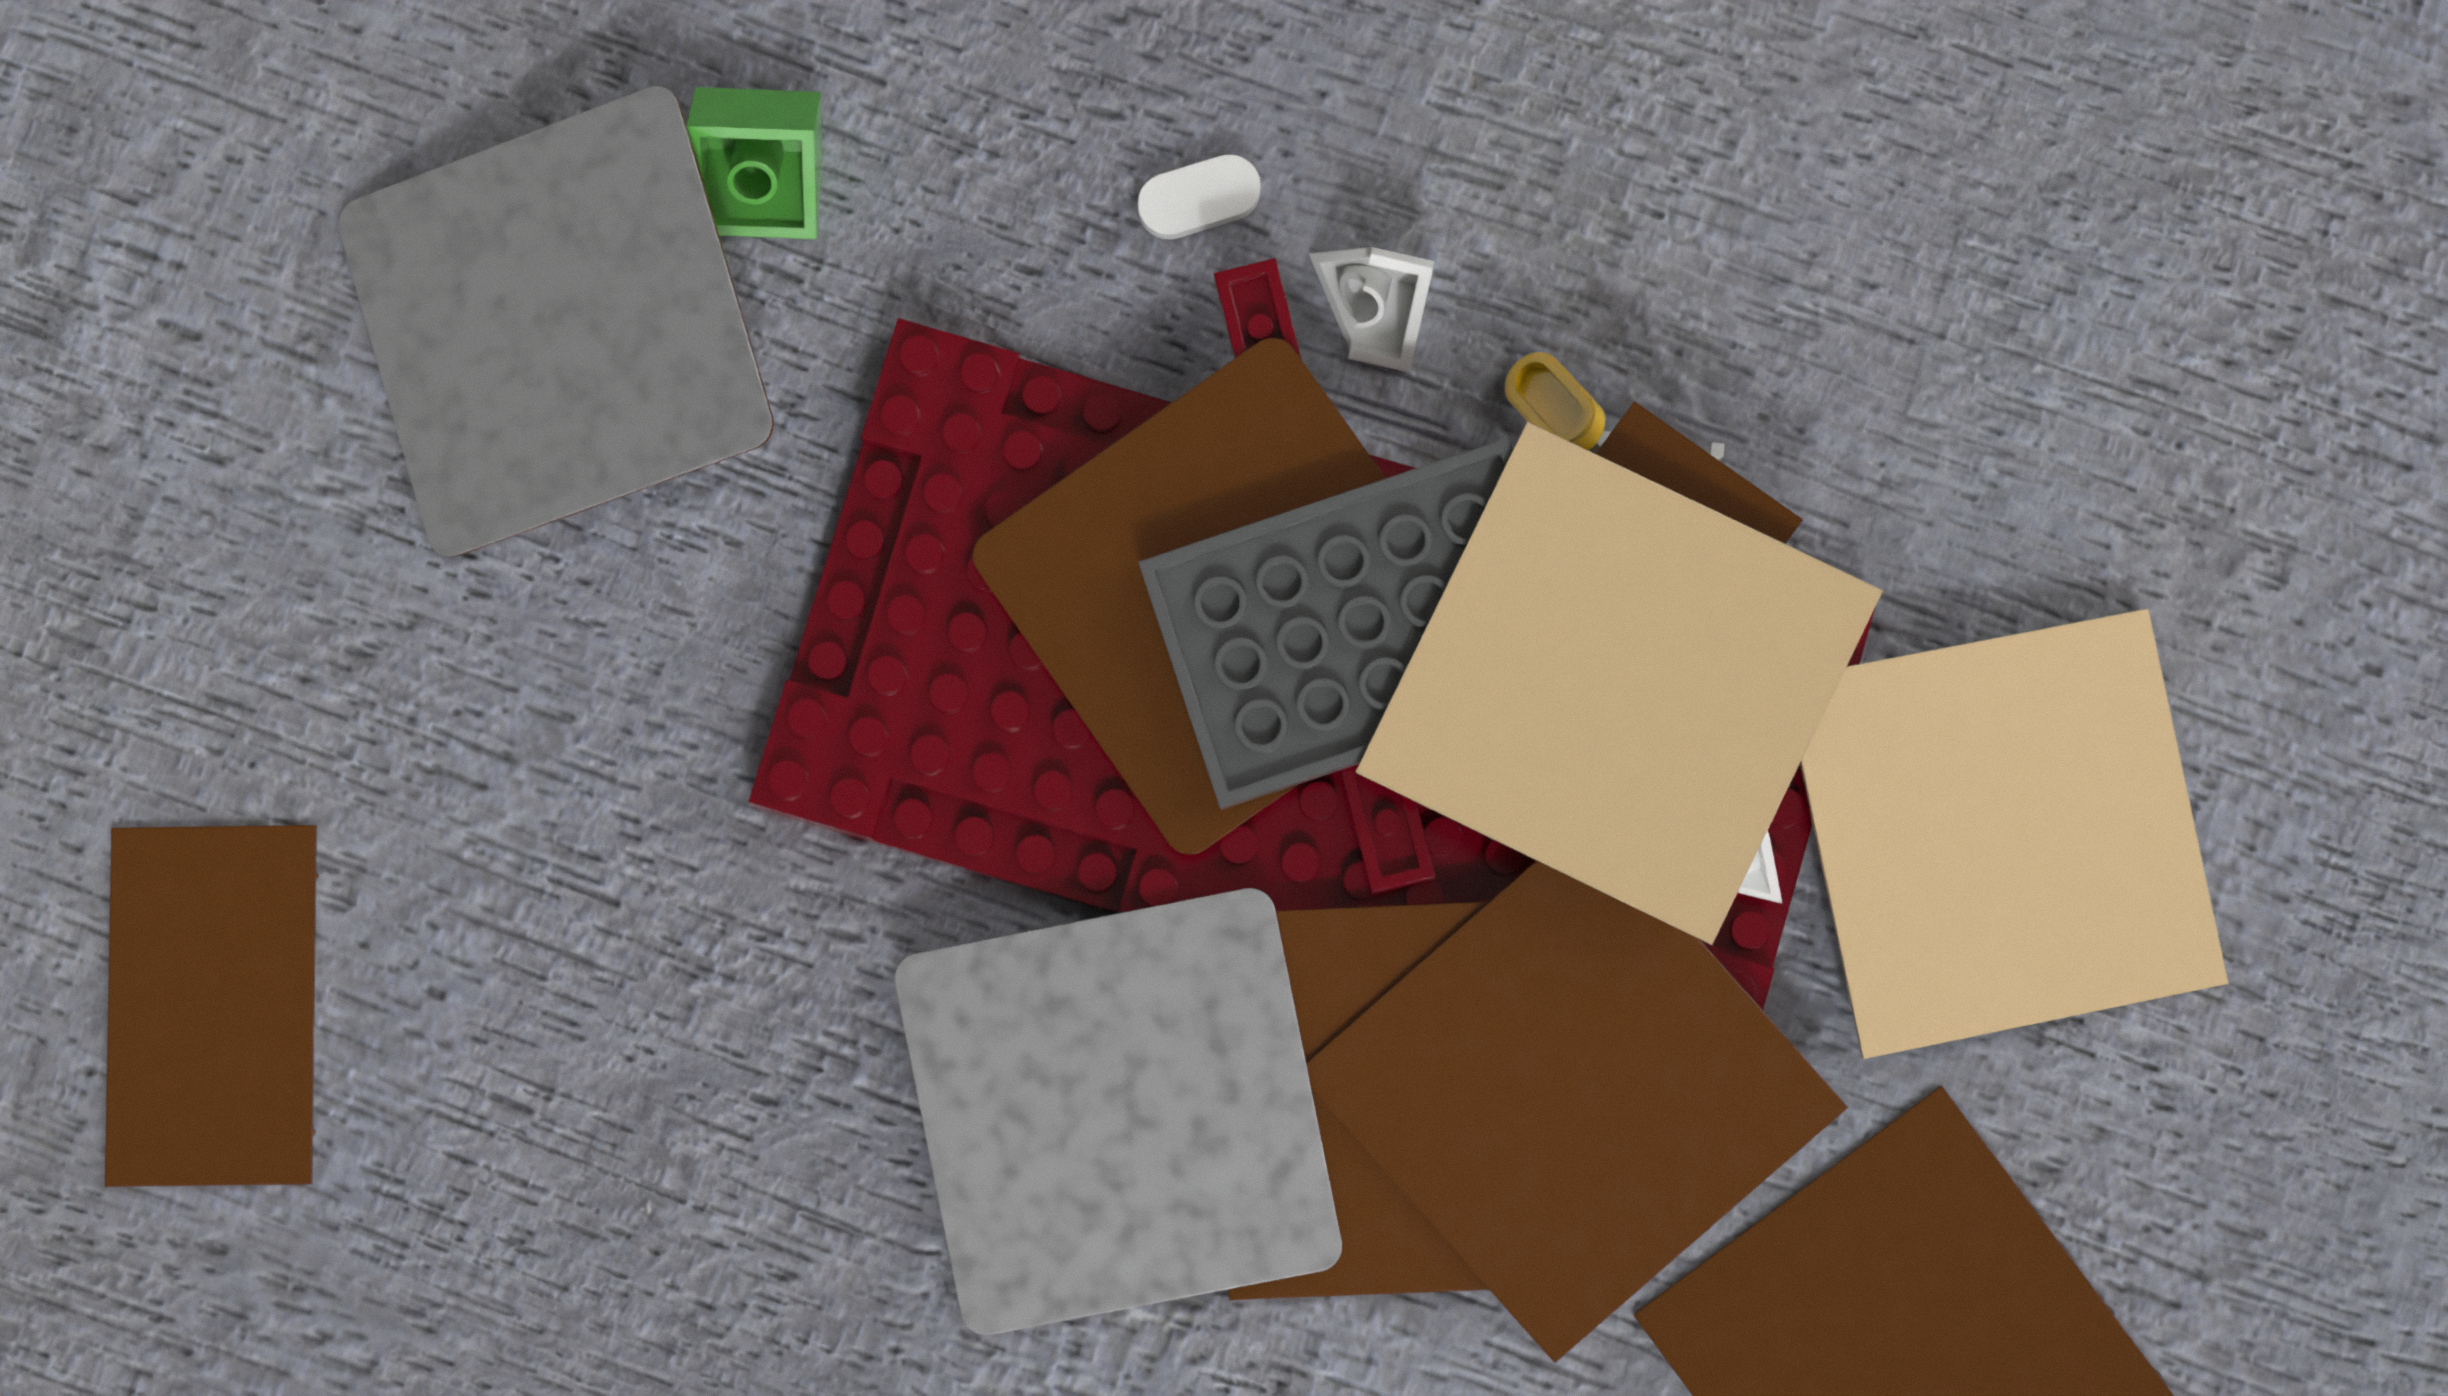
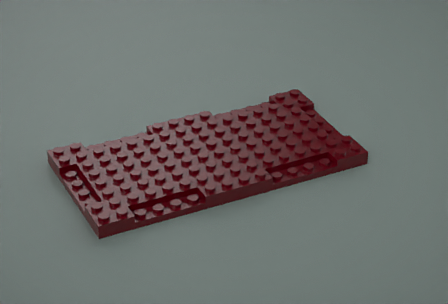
M897 319L861 435L863 443L789 681L786 680L748 801L753 808L1113 914L1245 888H1255L1265 892L1272 899L1276 911L1491 901L1536 861L1417 803L1435 879L1372 895L1340 770L1298 784L1203 852L1189 855L1176 851L1163 836L977 571L973 562V550L981 536L1172 402L1020 358V353L904 319ZM1370 455L1386 478L1416 469L1412 466ZM1874 611L1847 667L1860 664ZM1799 764L1768 828L1783 904L1737 893L1713 945L1701 940L1762 1010H1764L1775 969L1773 965L1813 825L1801 764Z

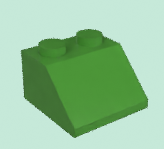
M695 87L687 129L719 236L817 239L822 163L821 92Z

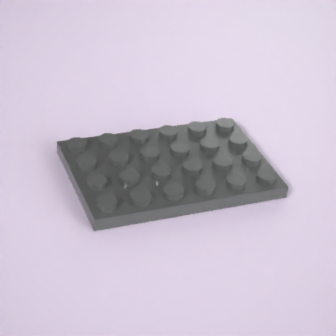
M1509 438L1138 562L1221 810L1360 764L1513 452Z

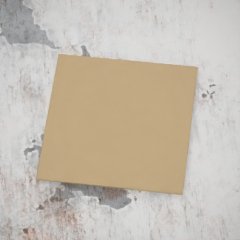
M1527 422L1356 773L1713 945L1883 590Z
M2148 609L1846 667L1800 764L1862 1059L2229 984Z

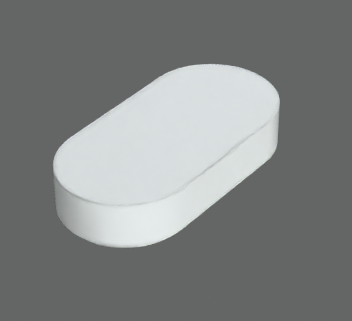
M1222 155L1159 174L1146 182L1138 197L1140 221L1148 232L1158 238L1177 239L1242 219L1254 210L1259 201L1260 177L1256 168L1248 160L1237 155Z

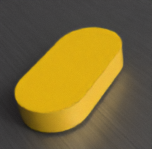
M1545 352L1531 353L1519 359L1508 372L1505 380V395L1512 406L1527 422L1586 450L1591 449L1598 442L1605 427L1603 409L1555 357Z

